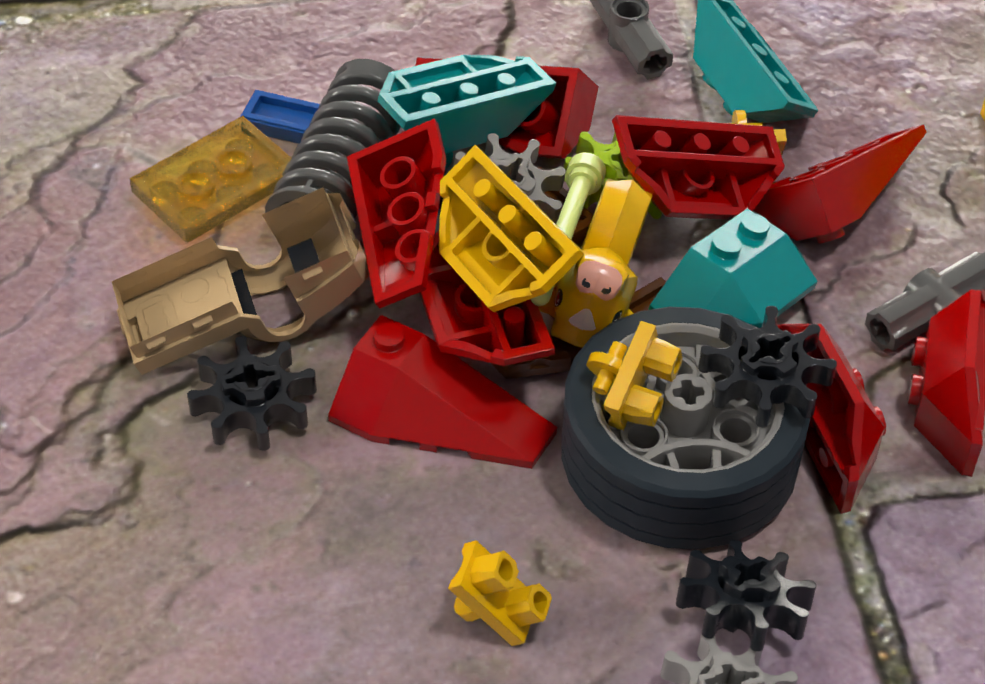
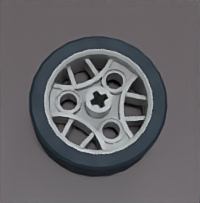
M664 307L639 311L610 323L587 341L573 360L565 383L561 459L569 484L587 509L607 526L634 540L664 548L704 549L726 545L731 540H740L759 531L780 513L793 493L810 418H804L792 404L782 402L772 405L769 425L761 428L756 425L758 407L751 400L735 398L730 400L724 408H716L713 405L715 385L718 381L728 377L718 372L703 373L698 369L700 351L703 345H710L716 348L729 347L728 344L719 339L721 318L726 314L689 307ZM734 317L741 327L746 329L755 328V326ZM640 321L656 325L658 339L680 348L683 360L673 382L648 374L644 383V388L663 394L664 402L655 426L641 425L628 421L623 431L609 426L608 420L611 414L603 406L607 395L598 394L592 389L597 375L591 372L586 364L592 352L608 354L613 341L623 343L627 346L628 350Z

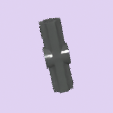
M590 0L608 28L609 45L613 49L624 52L637 74L644 75L648 80L660 77L668 67L672 66L673 53L648 18L649 4L646 0Z
M974 252L939 273L933 268L922 270L909 281L902 294L868 312L865 325L870 332L871 340L882 351L886 348L895 350L916 338V336L926 332L932 316L969 290H985V252Z

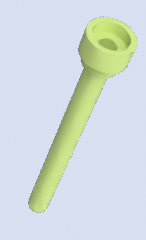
M579 153L573 156L565 172V182L569 187V191L556 225L571 240L587 196L596 193L601 188L606 174L604 162L592 153ZM555 285L547 293L530 299L532 303L537 306L546 305L551 298Z

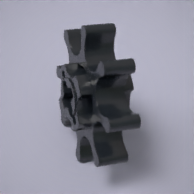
M775 306L766 307L763 327L743 328L738 325L732 315H723L719 339L728 344L729 347L716 348L710 345H703L700 351L698 366L700 372H718L728 377L718 381L715 385L713 405L716 408H724L730 400L735 398L751 400L758 407L756 425L761 428L769 425L772 405L782 402L795 406L804 418H811L815 411L817 393L807 388L805 384L817 383L827 387L831 386L837 367V362L834 359H816L807 354L817 349L821 330L819 325L810 324L803 332L798 334H791L787 330L782 331L776 325L778 309Z
M239 336L235 339L237 359L233 362L218 364L207 356L198 358L200 380L213 384V386L205 390H190L187 393L189 412L193 417L207 412L220 414L211 422L213 442L216 445H223L228 435L234 430L247 428L256 433L258 449L266 451L270 448L268 427L272 423L287 421L300 430L307 428V406L292 399L299 395H313L317 392L315 370L311 368L298 373L285 371V369L292 365L291 344L288 341L280 342L277 350L272 355L257 357L255 354L249 353L247 337Z
M731 540L727 556L722 561L708 558L699 550H692L690 552L686 577L680 579L675 604L681 609L697 607L706 610L701 632L704 637L714 638L717 631L722 628L732 633L739 629L749 636L750 648L753 651L759 652L764 648L769 628L782 630L795 640L803 639L809 616L808 611L811 610L817 585L812 580L792 581L784 578L789 560L788 554L777 552L776 556L770 561L760 556L755 559H749L742 552V542Z

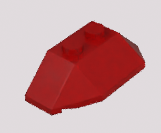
M616 115L612 119L623 163L633 180L644 191L652 194L651 202L665 217L731 220L747 208L753 212L774 180L785 168L777 139L771 126Z
M438 230L434 235L426 290L419 292L439 351L501 366L555 355V347L539 307L529 299L496 312L490 310L439 253Z
M975 289L969 290L932 316L925 337L916 336L911 366H917L920 369L919 375L912 374L907 397V404L916 405L914 427L961 475L970 477L973 476L983 446L985 416V290Z
M814 323L819 325L821 329L817 349L807 354L816 359H834L837 362V367L831 386L827 387L817 383L806 384L807 388L817 393V401L814 415L810 418L805 447L839 512L843 514L851 511L877 459L882 437L886 434V422L880 408L873 406L868 398L860 372L856 368L852 369L843 351L821 323ZM810 324L776 325L782 331L787 330L791 334H798L803 332Z

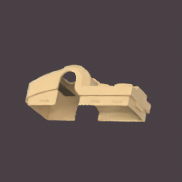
M324 187L262 214L281 246L280 254L270 263L264 265L249 264L244 260L237 248L216 245L213 238L210 237L112 281L119 308L117 313L122 332L127 339L133 363L141 375L238 332H241L248 338L264 342H282L295 338L307 331L318 319L349 297L370 275L366 254L353 232L356 228V223L341 194L326 193ZM288 286L304 313V317L283 327L275 329L266 327L260 316L256 313L251 296L265 295Z

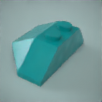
M698 0L693 59L704 73L702 76L703 80L723 98V107L729 114L733 115L734 110H745L747 118L763 123L813 118L819 110L755 27L748 22L733 0Z
M463 54L389 72L379 93L378 103L405 131L435 118L439 125L445 153L486 143L487 137L491 133L497 134L499 139L508 137L554 91L556 82L530 57L516 56L514 61L495 55Z
M747 208L690 247L651 302L648 310L664 307L702 308L730 314L752 326L761 328L763 327L767 306L777 307L778 317L814 290L818 281L789 236L769 223L766 218L755 214Z

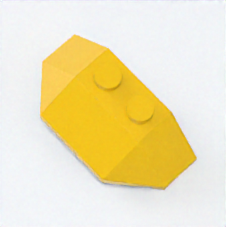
M476 145L440 180V196L443 198L439 222V253L493 312L547 293L584 255V252Z

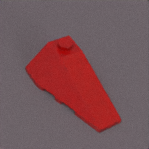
M417 57L415 66L442 59ZM540 66L556 82L554 91L508 137L500 138L499 144L520 154L527 149L529 141L535 139L540 143L538 157L565 159L577 145L580 133L590 130L599 86L579 68Z
M435 118L346 156L374 301L379 309L426 290L441 197L440 180L444 177L446 166L445 150L439 125Z
M924 124L887 134L849 150L843 156L808 168V172L793 178L785 177L773 182L754 211L796 241L816 237L818 244L842 237L845 235L843 227L863 216L927 132Z
M383 315L377 318L353 348L328 414L329 422L372 442L390 444L391 439L420 443V450L436 453L438 447L467 451L472 459L530 469L535 466L557 434V426L457 356L440 352L437 343L427 335Z

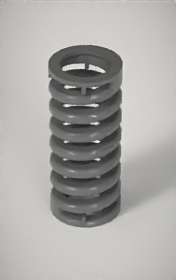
M354 59L345 62L338 69L334 80H332L328 88L327 94L323 97L309 127L303 134L301 142L297 145L292 159L286 165L273 194L269 197L265 206V213L324 187L326 193L341 194L355 220L358 213L347 157L344 155L349 156L395 136L401 128L392 116L378 103L380 92L360 84L373 86L381 90L388 73L395 71L393 68L371 59ZM359 102H363V103H366V104H368V105H371L372 107H374V108H375L376 110H378L379 112H376V111H375L374 109H372L371 107H368V106H366V105H363V104H361V103H359ZM354 119L362 121L363 123H365V125L355 121Z

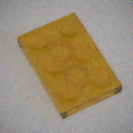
M242 115L129 179L132 193L186 243H189L273 194L278 180L282 177L286 165L292 158Z

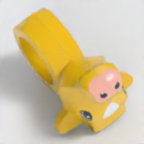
M607 179L581 249L584 255L555 284L549 302L544 306H538L541 312L555 318L551 329L552 336L574 346L583 348L592 336L610 323L634 314L629 309V305L637 286L638 277L629 268V263L641 233L652 194L644 191L633 179L622 181Z

